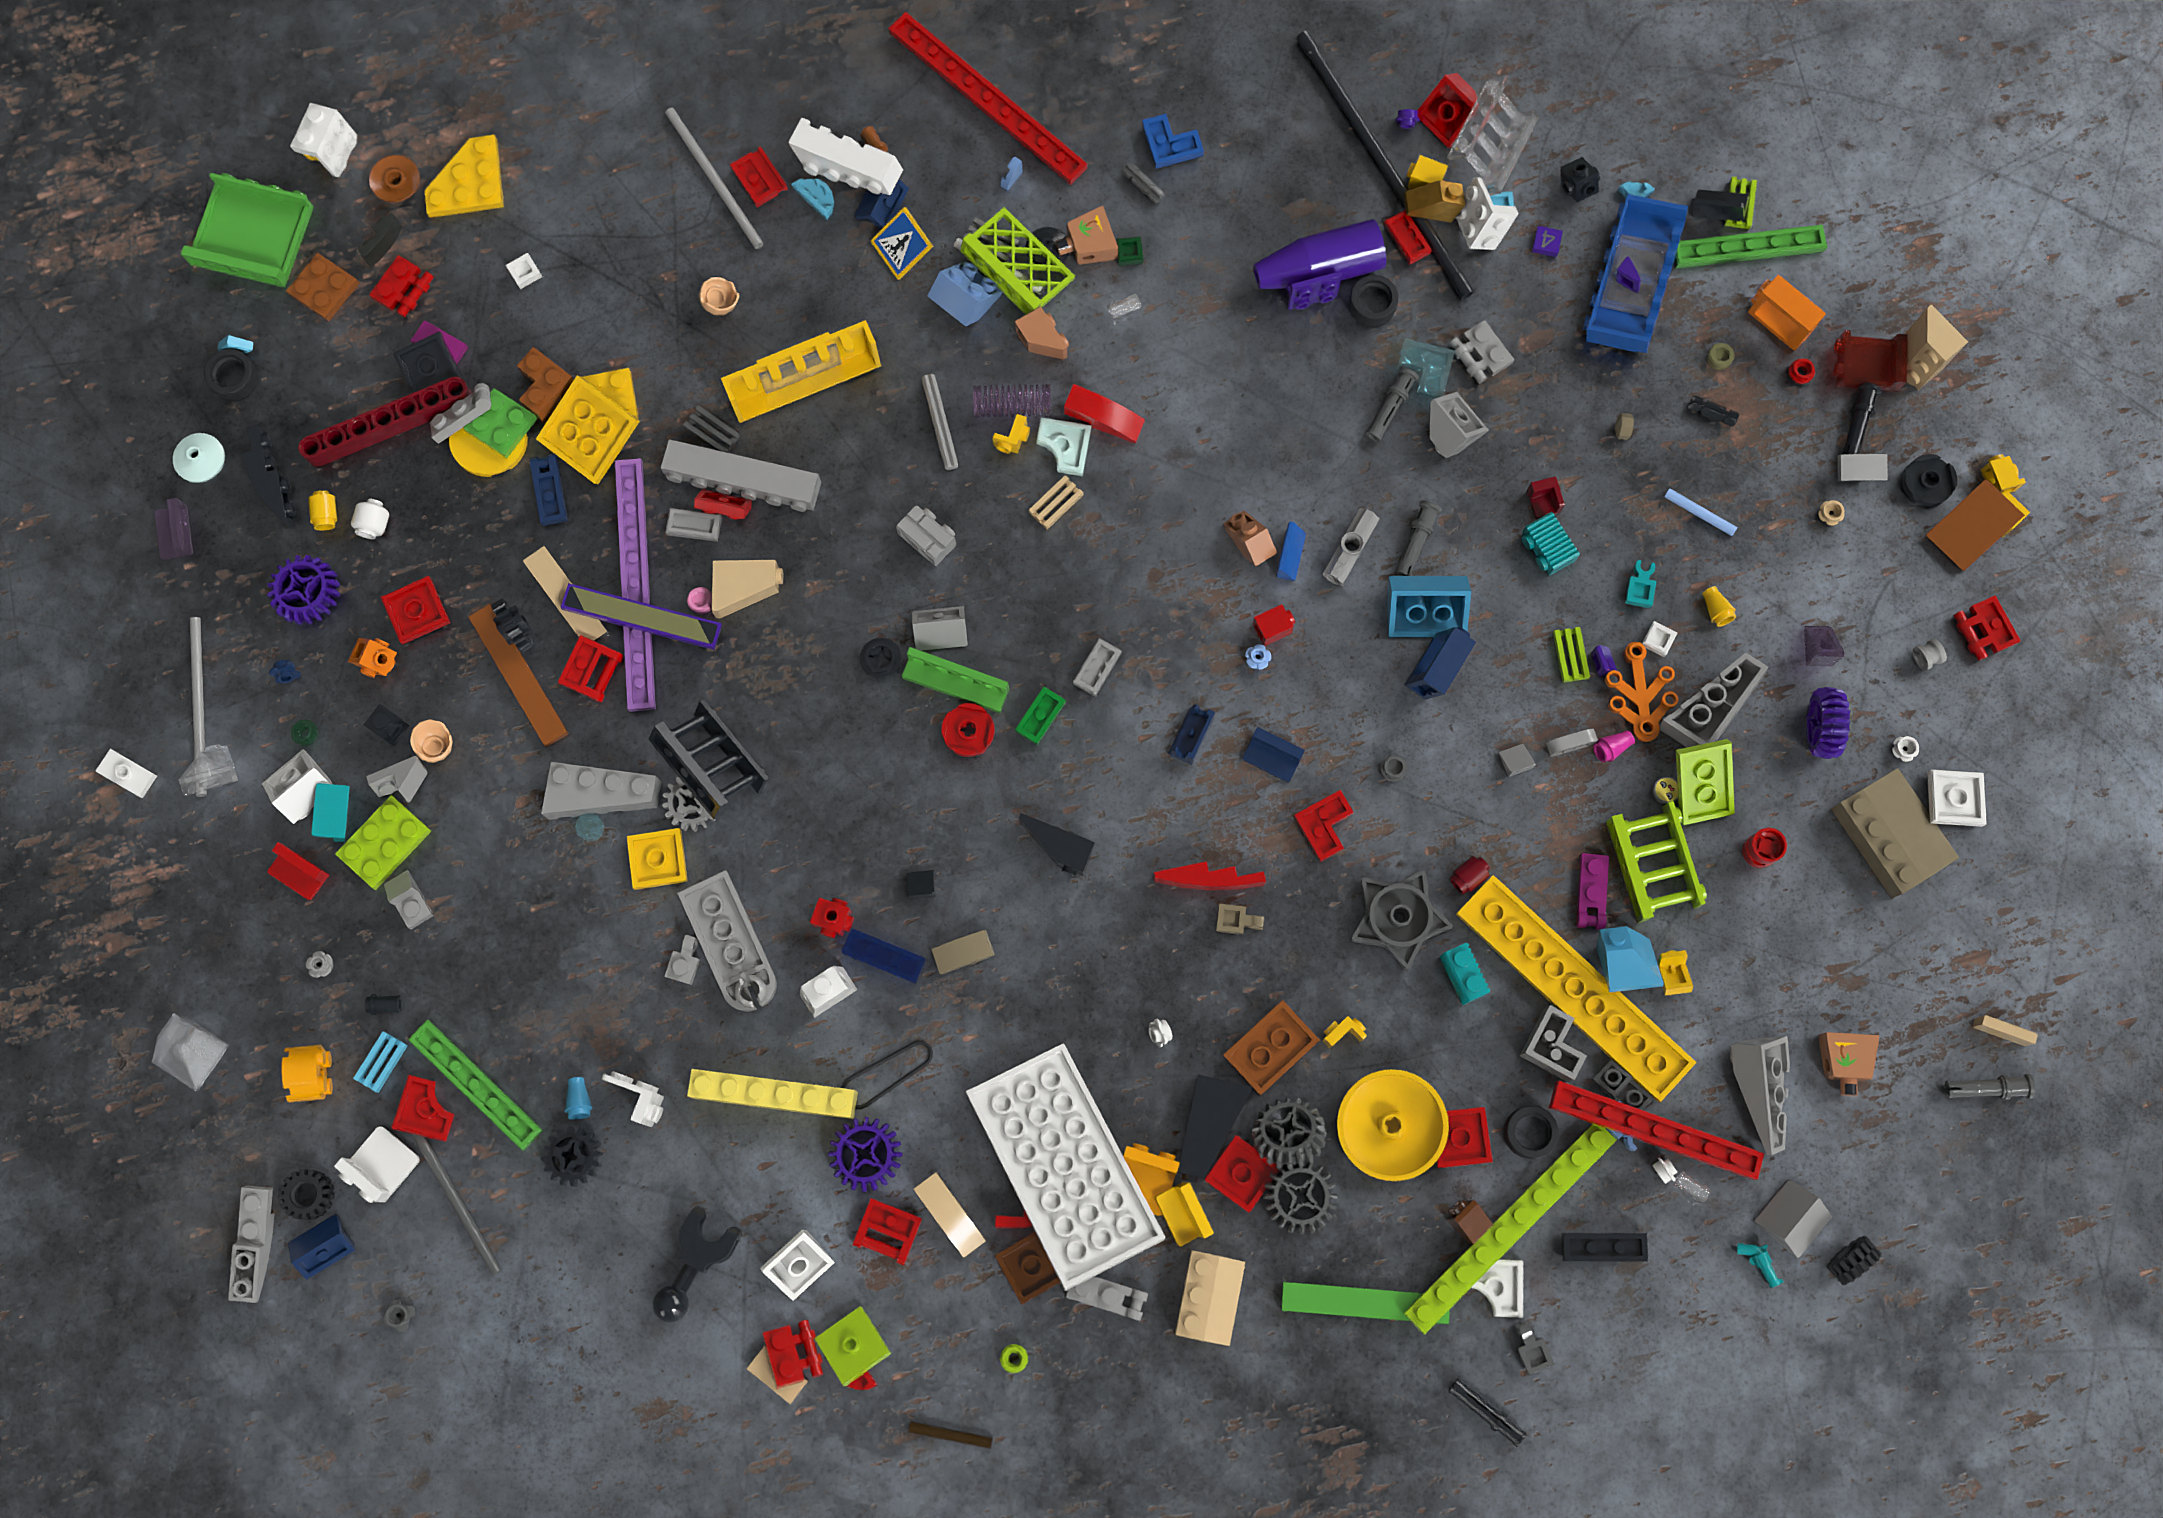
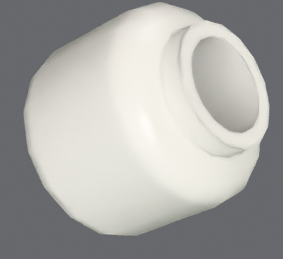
M368 499L367 502H360L356 505L351 526L355 529L357 535L367 539H375L376 536L384 534L389 519V512L383 508L382 502Z

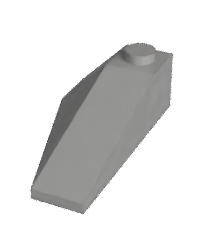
M1787 1036L1749 1039L1731 1044L1730 1060L1733 1063V1071L1767 1155H1773L1785 1150L1787 1116L1782 1112V1105L1785 1098H1788V1089L1783 1088L1784 1072L1789 1073L1788 1038Z

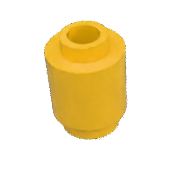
M324 490L313 492V495L308 497L311 524H313L315 530L326 531L334 529L337 522L335 496Z

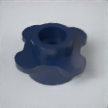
M280 660L274 663L273 668L269 670V675L274 676L277 683H289L299 678L301 672L296 671L293 661Z

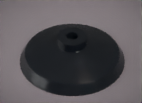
M1041 227L1032 232L1060 262H1065L1069 253L1059 255L1055 242L1067 237L1063 231L1055 227ZM1026 241V248H1029V241ZM1032 254V263L1046 265V258L1042 254Z

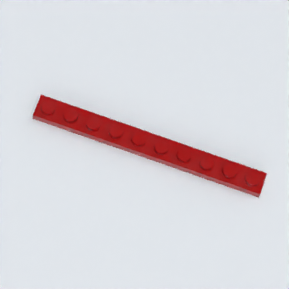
M907 12L889 27V33L1067 183L1071 185L1087 169V163Z

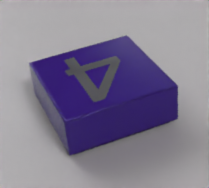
M1538 226L1532 252L1557 257L1563 231Z

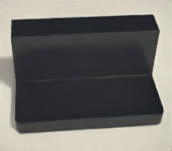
M1698 189L1696 198H1693L1691 203L1693 217L1744 222L1749 194Z

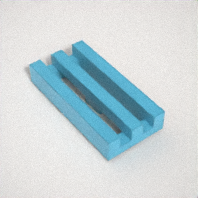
M382 1031L353 1079L379 1093L408 1045ZM388 1040L389 1042L387 1043L386 1047L384 1048L376 1063L372 1067L371 1071L369 1072L367 1077L364 1078L369 1068L373 1064L374 1060L378 1056L379 1052L383 1048L384 1044ZM394 1045H397V1049L395 1050L394 1054L392 1055L384 1070L380 1074L379 1078L377 1079L375 1084L372 1083V1080L376 1076L379 1069L382 1067L392 1048L394 1047Z

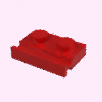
M761 146L754 153L750 152L730 164L731 170L756 207L776 197L779 192L788 190L786 183Z

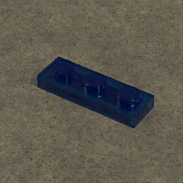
M851 928L841 952L845 956L914 984H917L927 960L924 957Z

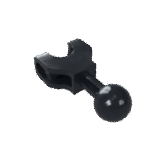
M696 1206L691 1210L679 1230V1238L682 1244V1253L679 1260L684 1262L682 1269L672 1286L659 1290L653 1299V1311L664 1322H676L685 1316L689 1307L686 1293L698 1272L706 1274L712 1265L730 1259L742 1237L741 1229L730 1227L718 1241L707 1242L703 1238L701 1231L706 1219V1212L700 1206Z

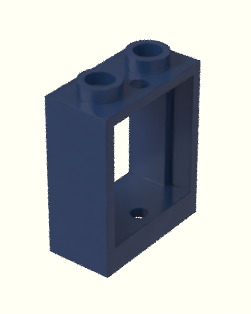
M1460 627L1436 633L1404 686L1425 700L1445 695L1476 641L1470 638L1468 631Z

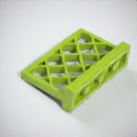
M1005 207L972 235L969 233L962 240L960 251L987 278L993 280L997 287L1025 315L1046 305L1075 279V275ZM1004 217L1011 224V230H997V222ZM982 235H993V245H983L978 238ZM997 236H1011V247L997 246ZM1015 237H1024L1029 241V248L1015 247ZM997 252L1011 253V263L1001 262L997 258ZM1015 253L1029 254V264L1015 263ZM1032 254H1042L1046 258V265L1032 264ZM1015 269L1029 270V280H1019L1015 276ZM1033 270L1046 271L1047 281L1033 280ZM1050 271L1060 272L1066 278L1062 282L1050 281ZM1033 286L1047 287V295L1040 300L1033 293Z

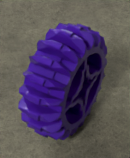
M296 555L294 562L286 559V566L277 565V569L280 572L278 574H271L275 581L267 583L268 587L272 590L267 593L268 598L272 600L270 602L271 607L277 609L276 613L280 617H285V620L288 622L295 621L299 625H302L304 620L306 623L312 624L313 617L318 621H322L321 614L323 612L331 614L328 607L330 605L337 606V602L333 598L340 596V592L336 590V588L340 587V582L335 580L338 577L336 572L331 570V566L328 563H323L318 557L313 560L310 555H306L304 559ZM309 572L318 574L315 577L309 576L307 578L301 576V574ZM303 588L306 589V590L304 591L305 595H303V594L301 593V592H303V591H302ZM294 602L296 604L299 602H305L307 604V606L304 607H292L289 605Z
M1833 687L1817 688L1809 699L1810 704L1807 706L1806 734L1809 750L1813 756L1823 759L1838 758L1844 752L1846 742L1849 740L1848 733L1851 722L1849 702L1842 689Z
M868 1117L863 1118V1125L861 1126L858 1119L854 1118V1128L851 1129L847 1123H844L843 1128L846 1130V1133L843 1135L840 1131L835 1132V1135L841 1138L839 1143L830 1141V1145L837 1147V1151H829L828 1156L836 1157L837 1161L830 1162L829 1166L831 1168L839 1166L840 1169L833 1175L836 1178L843 1174L845 1175L841 1181L842 1185L845 1186L852 1180L851 1190L855 1191L858 1184L861 1183L862 1192H867L868 1183H871L872 1189L876 1191L878 1190L876 1181L880 1180L884 1186L888 1185L884 1176L887 1174L895 1178L896 1174L890 1171L891 1167H901L900 1163L894 1162V1157L900 1158L903 1156L902 1152H894V1148L900 1147L901 1142H891L897 1133L892 1131L887 1135L886 1132L889 1129V1125L885 1123L879 1129L880 1120L877 1118L874 1119L872 1126L869 1125ZM861 1132L876 1133L872 1139L870 1138L864 1144H858L851 1139L854 1135ZM882 1139L887 1147V1160L885 1164L876 1155V1150ZM846 1145L854 1152V1160L849 1170L845 1165L843 1156ZM855 1146L864 1150L870 1147L872 1151L870 1152L872 1154L871 1158L876 1163L867 1159H863L861 1162L859 1159L861 1155H859V1151ZM865 1165H872L880 1170L877 1174L870 1177L855 1176Z

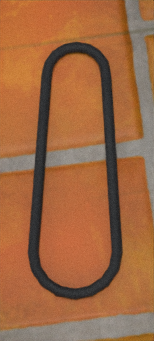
M915 1041L849 1076L841 1088L845 1089L852 1079L916 1045L925 1046L929 1051V1057L923 1064L865 1104L856 1105L855 1109L868 1107L927 1066L933 1058L931 1046L924 1041Z

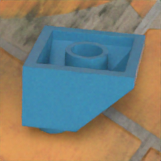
M1627 926L1600 929L1596 949L1609 992L1663 986V979L1649 938Z

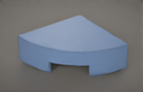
M1016 157L1012 158L1007 165L1010 171L1005 177L1001 178V187L1007 191L1022 174V161Z

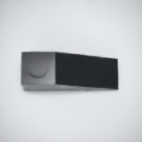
M1020 813L1019 823L1050 858L1062 868L1061 872L1072 877H1076L1077 874L1084 875L1095 849V842Z

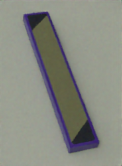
M568 583L561 609L564 611L715 650L722 627L721 623L570 583Z

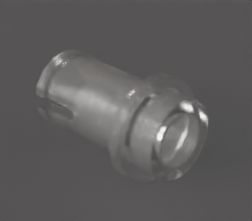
M1133 294L1117 302L1112 300L1111 304L1107 305V309L1113 320L1116 318L1120 320L1121 316L1141 309V303L1138 296Z
M1684 1171L1680 1172L1673 1186L1692 1196L1696 1203L1698 1201L1704 1203L1712 1190L1708 1188L1707 1183H1700Z

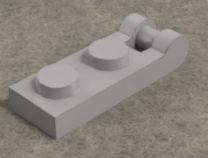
M484 383L477 384L472 394L463 400L455 402L444 413L436 415L430 422L431 437L439 444L491 408L489 386Z
M1093 1276L1068 1289L1066 1298L1141 1321L1143 1312L1140 1311L1143 1301L1146 1302L1148 1293ZM1125 1295L1133 1297L1130 1308L1122 1306Z

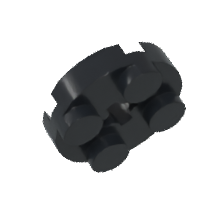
M1934 454L1921 455L1913 460L1904 469L1902 476L1903 488L1908 495L1909 501L1915 505L1921 504L1929 507L1945 502L1957 487L1958 478L1954 467L1950 463L1947 464L1941 460L1942 457ZM1926 475H1929L1930 479H1935L1936 482L1932 486L1925 483Z

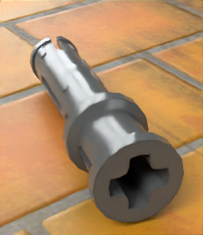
M1400 367L1393 385H1389L1387 388L1388 396L1365 433L1371 440L1380 442L1400 404L1407 401L1411 387L1414 383L1418 382V374L1409 368Z
M1425 500L1420 501V510L1416 520H1413L1411 523V536L1395 570L1396 575L1411 576L1425 539L1432 534L1437 514L1441 513L1442 508L1437 504Z
M2031 1074L2015 1078L2001 1075L1997 1080H1946L1944 1086L1945 1089H1957L1945 1091L1947 1098L1999 1096L2001 1099L2009 1100L2010 1097L2025 1096L2027 1099H2033L2035 1096V1083Z

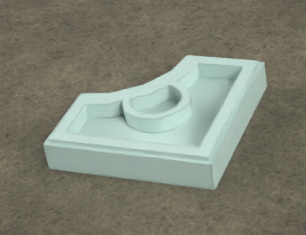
M1041 417L1037 444L1046 447L1053 453L1057 461V472L1083 476L1091 425Z

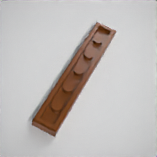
M489 604L468 617L542 743L547 748L569 735L518 647L514 643L508 645L507 641L497 630L493 618L497 615L492 610V604Z

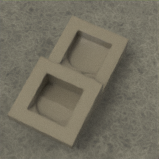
M986 930L961 937L931 949L940 974L949 973L995 955Z

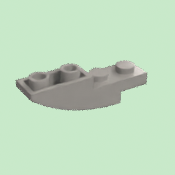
M247 1185L241 1187L237 1243L232 1248L228 1300L254 1303L259 1300L273 1235L275 1213H271L273 1188Z

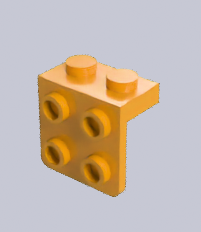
M1133 1143L1132 1147L1126 1146L1123 1157L1153 1215L1161 1216L1162 1213L1155 1200V1196L1172 1188L1179 1162L1174 1161L1176 1156L1162 1151L1159 1152L1158 1156L1148 1153L1149 1147Z

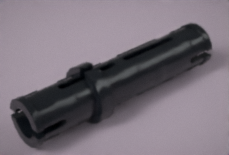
M1457 1378L1448 1392L1452 1393L1490 1424L1491 1430L1500 1432L1516 1447L1521 1444L1527 1432L1511 1421L1505 1411L1500 1412L1460 1378Z

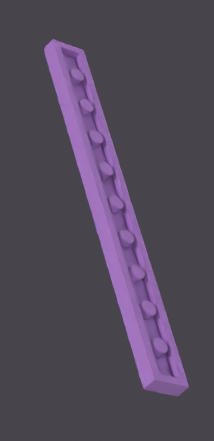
M641 458L616 460L622 597L650 604L643 461ZM623 626L627 709L629 712L655 710L652 634Z

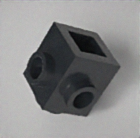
M1583 157L1560 167L1561 187L1565 194L1570 195L1577 203L1599 193L1600 173L1596 167H1592Z

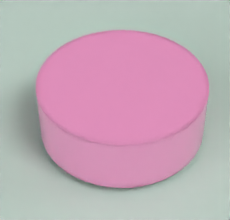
M704 587L693 589L687 597L688 606L696 614L702 615L712 610V593Z

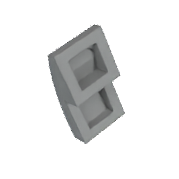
M1887 454L1837 455L1838 481L1888 480Z

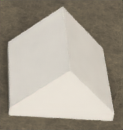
M801 1230L760 1269L790 1299L795 1300L835 1262L807 1230Z

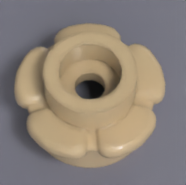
M1832 500L1821 504V510L1818 513L1821 521H1825L1827 525L1833 526L1837 525L1838 521L1843 520L1844 507L1840 502Z

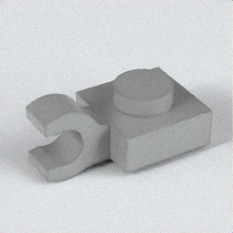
M685 935L681 953L673 951L664 977L692 985L700 963V959L693 957L699 942L697 938Z

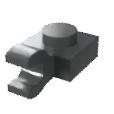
M1523 1321L1514 1325L1523 1345L1516 1347V1350L1527 1375L1555 1365L1544 1338L1535 1339L1528 1322Z

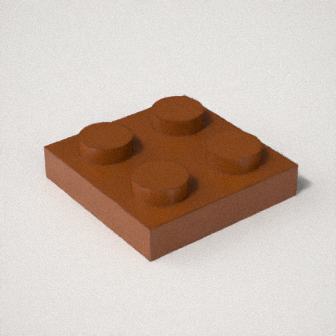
M317 253L286 292L329 322L360 283L356 278Z

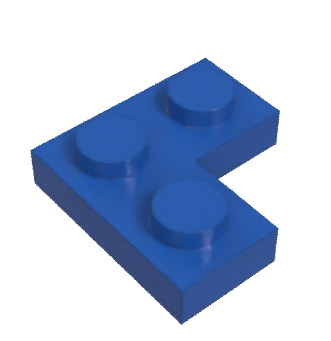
M1166 114L1142 120V127L1156 169L1204 156V150L1197 129L1173 136Z

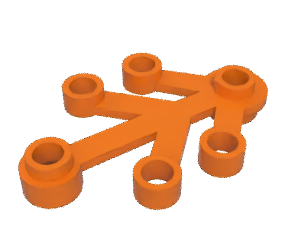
M1631 642L1624 649L1623 656L1626 662L1632 664L1635 689L1624 682L1621 673L1616 670H1612L1606 675L1605 683L1608 687L1615 688L1637 705L1638 715L1626 707V701L1621 696H1614L1609 701L1608 707L1611 712L1618 713L1633 725V733L1637 739L1649 742L1654 740L1660 732L1658 722L1669 709L1678 703L1679 699L1676 693L1666 692L1661 697V704L1650 715L1649 703L1661 688L1674 678L1675 672L1669 666L1662 667L1657 673V678L1646 689L1643 659L1647 653L1646 648L1640 642ZM1632 648H1638L1640 655H1634ZM1662 671H1667L1670 674V678H1664ZM1609 676H1616L1618 682L1612 683L1609 679ZM1665 697H1672L1673 704H1668ZM1613 701H1619L1621 708H1615ZM1643 724H1648L1651 727V731H1644Z

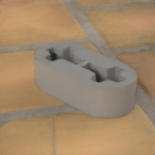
M1587 729L1547 742L1546 745L1550 756L1553 757L1597 743L1598 739L1594 729Z

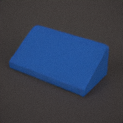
M1292 521L1288 522L1276 576L1277 578L1295 581L1306 533Z

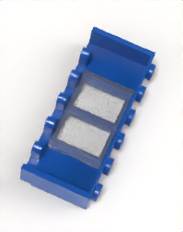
M1627 194L1625 204L1620 203L1617 218H1620L1618 226H1613L1610 240L1613 241L1612 248L1607 247L1603 260L1607 265L1605 270H1600L1597 285H1600L1598 293L1594 292L1590 303V307L1593 308L1592 315H1587L1584 322L1583 330L1587 331V342L1633 352L1647 353L1685 225L1688 206ZM1627 256L1632 260L1641 278L1640 291L1638 293L1616 282L1617 269Z

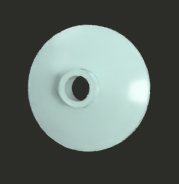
M204 433L187 436L179 442L173 453V465L176 472L185 480L196 483L205 482L215 477L222 469L225 460V452L221 443L213 436ZM195 452H199L197 457L192 458Z

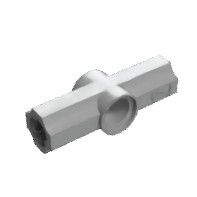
M1360 508L1323 573V576L1329 582L1343 586L1380 519L1372 511ZM1353 543L1357 546V550L1349 551L1346 549L1345 544Z

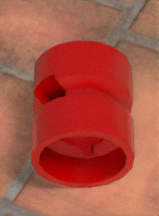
M1769 827L1763 828L1751 835L1742 846L1744 859L1755 868L1770 866L1781 859L1787 851L1785 836L1777 829Z

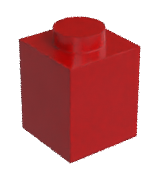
M1283 604L1255 616L1252 624L1262 644L1267 646L1292 634L1295 619L1289 609L1285 610Z

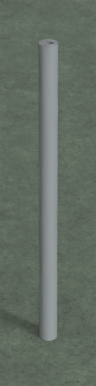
M674 108L667 109L665 114L754 248L762 247V240Z
M191 617L189 620L196 796L203 797L207 796L201 618Z

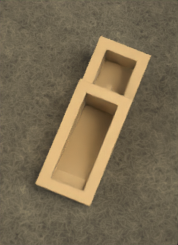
M934 1173L914 1188V1191L963 1257H966L986 1242L938 1173Z

